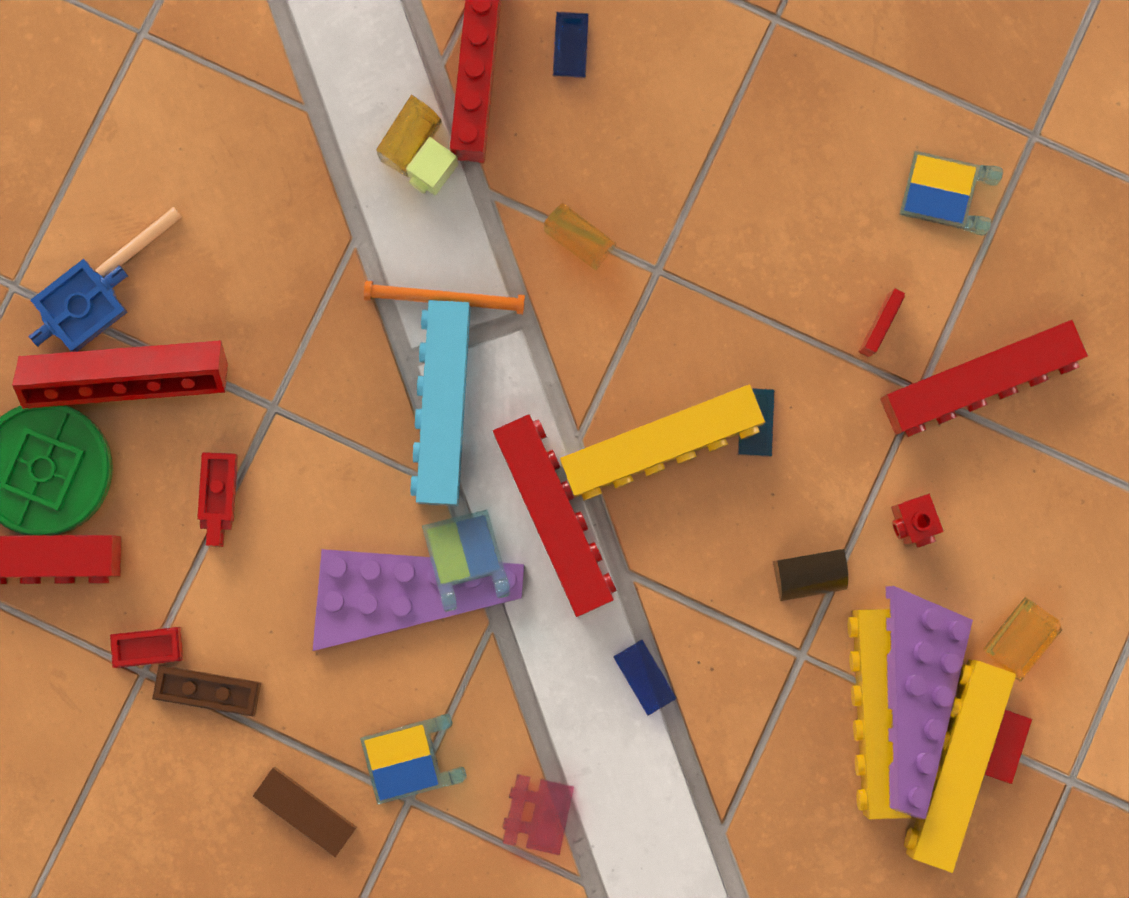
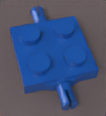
M82 259L30 300L40 312L44 325L31 335H28L29 338L39 347L45 340L55 335L64 342L71 352H78L128 313L116 298L113 287L128 277V274L118 265L117 268L103 277L96 273L85 259Z

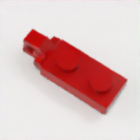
M202 452L197 520H200V529H207L206 546L223 547L225 530H232L238 455L235 453Z

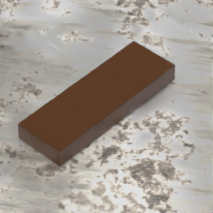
M159 665L152 699L253 717L256 714L261 682Z
M276 767L272 768L253 795L255 799L334 857L338 855L357 828Z

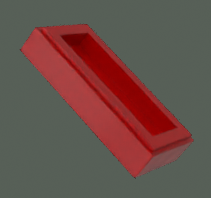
M894 288L887 295L859 353L870 357L878 351L905 298L904 292Z
M181 627L110 634L113 668L183 661Z
M1005 710L984 775L1009 784L1013 783L1033 719Z

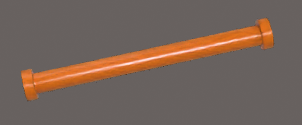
M365 281L364 286L365 301H372V298L424 303H428L429 300L469 302L470 307L517 311L518 315L524 314L525 295L518 294V298L373 285V281Z

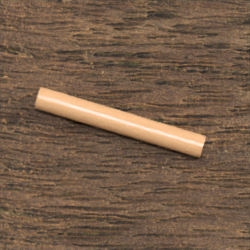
M172 207L95 270L99 275L105 277L117 268L118 265L122 266L181 219L182 216Z

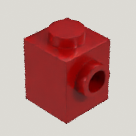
M930 493L891 506L895 520L892 521L894 532L899 540L903 539L904 544L915 542L916 547L919 548L936 542L934 535L944 532Z

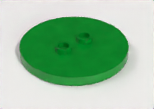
M66 405L25 409L18 406L0 417V524L23 535L37 536L62 535L86 523L103 504L112 480L113 465L111 451L99 427L89 417Z

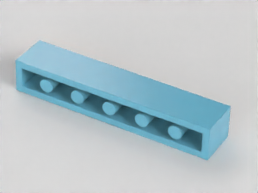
M429 300L428 310L422 309L421 329L427 330L426 343L420 342L419 362L425 363L424 376H418L417 396H422V409H416L415 429H420V443L414 442L413 462L418 463V475L412 476L410 489L411 496H416V503L459 506L471 312L469 302Z

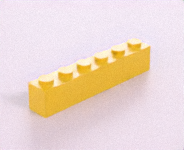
M748 384L561 457L560 461L574 497L582 496L583 501L601 495L602 491L600 488L612 483L616 489L634 482L632 476L645 471L646 476H650L665 470L664 463L676 459L677 463L681 464L696 458L695 451L708 447L709 452L727 446L728 442L726 439L738 434L741 440L758 434L760 432L758 427L763 425L765 420L751 385Z
M890 609L852 610V617H848L847 622L848 635L850 638L854 637V651H850L849 664L851 672H855L856 686L851 687L852 705L857 706L858 720L853 721V736L855 741H859L860 755H855L856 775L861 776V789L857 790L856 800L858 810H863V815L868 819L911 818L910 815L890 808L889 765L893 762V742H889L888 728H893L892 709H888L887 654L891 651V631H886V618H891Z
M968 659L967 665H962L958 681L960 687L957 696L954 697L926 819L917 818L914 828L910 827L905 837L904 847L907 848L905 854L912 859L953 873L1014 684L1015 673L978 660Z

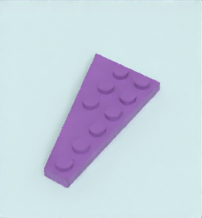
M322 549L313 651L521 599L524 564L498 562L499 571L441 585L433 557Z
M886 586V599H890L891 617L886 618V631H891V651L887 654L888 709H892L893 728H888L889 742H893V762L889 765L890 808L916 818L926 819L973 620L898 587Z

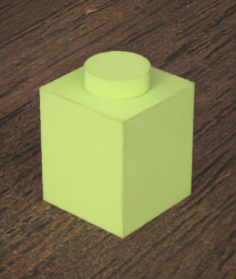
M429 137L406 167L408 176L411 178L409 183L423 194L429 191L436 196L457 168L458 160L455 154Z

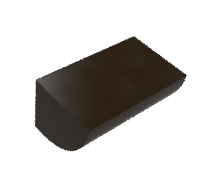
M845 549L773 561L780 601L841 591L848 588V567Z

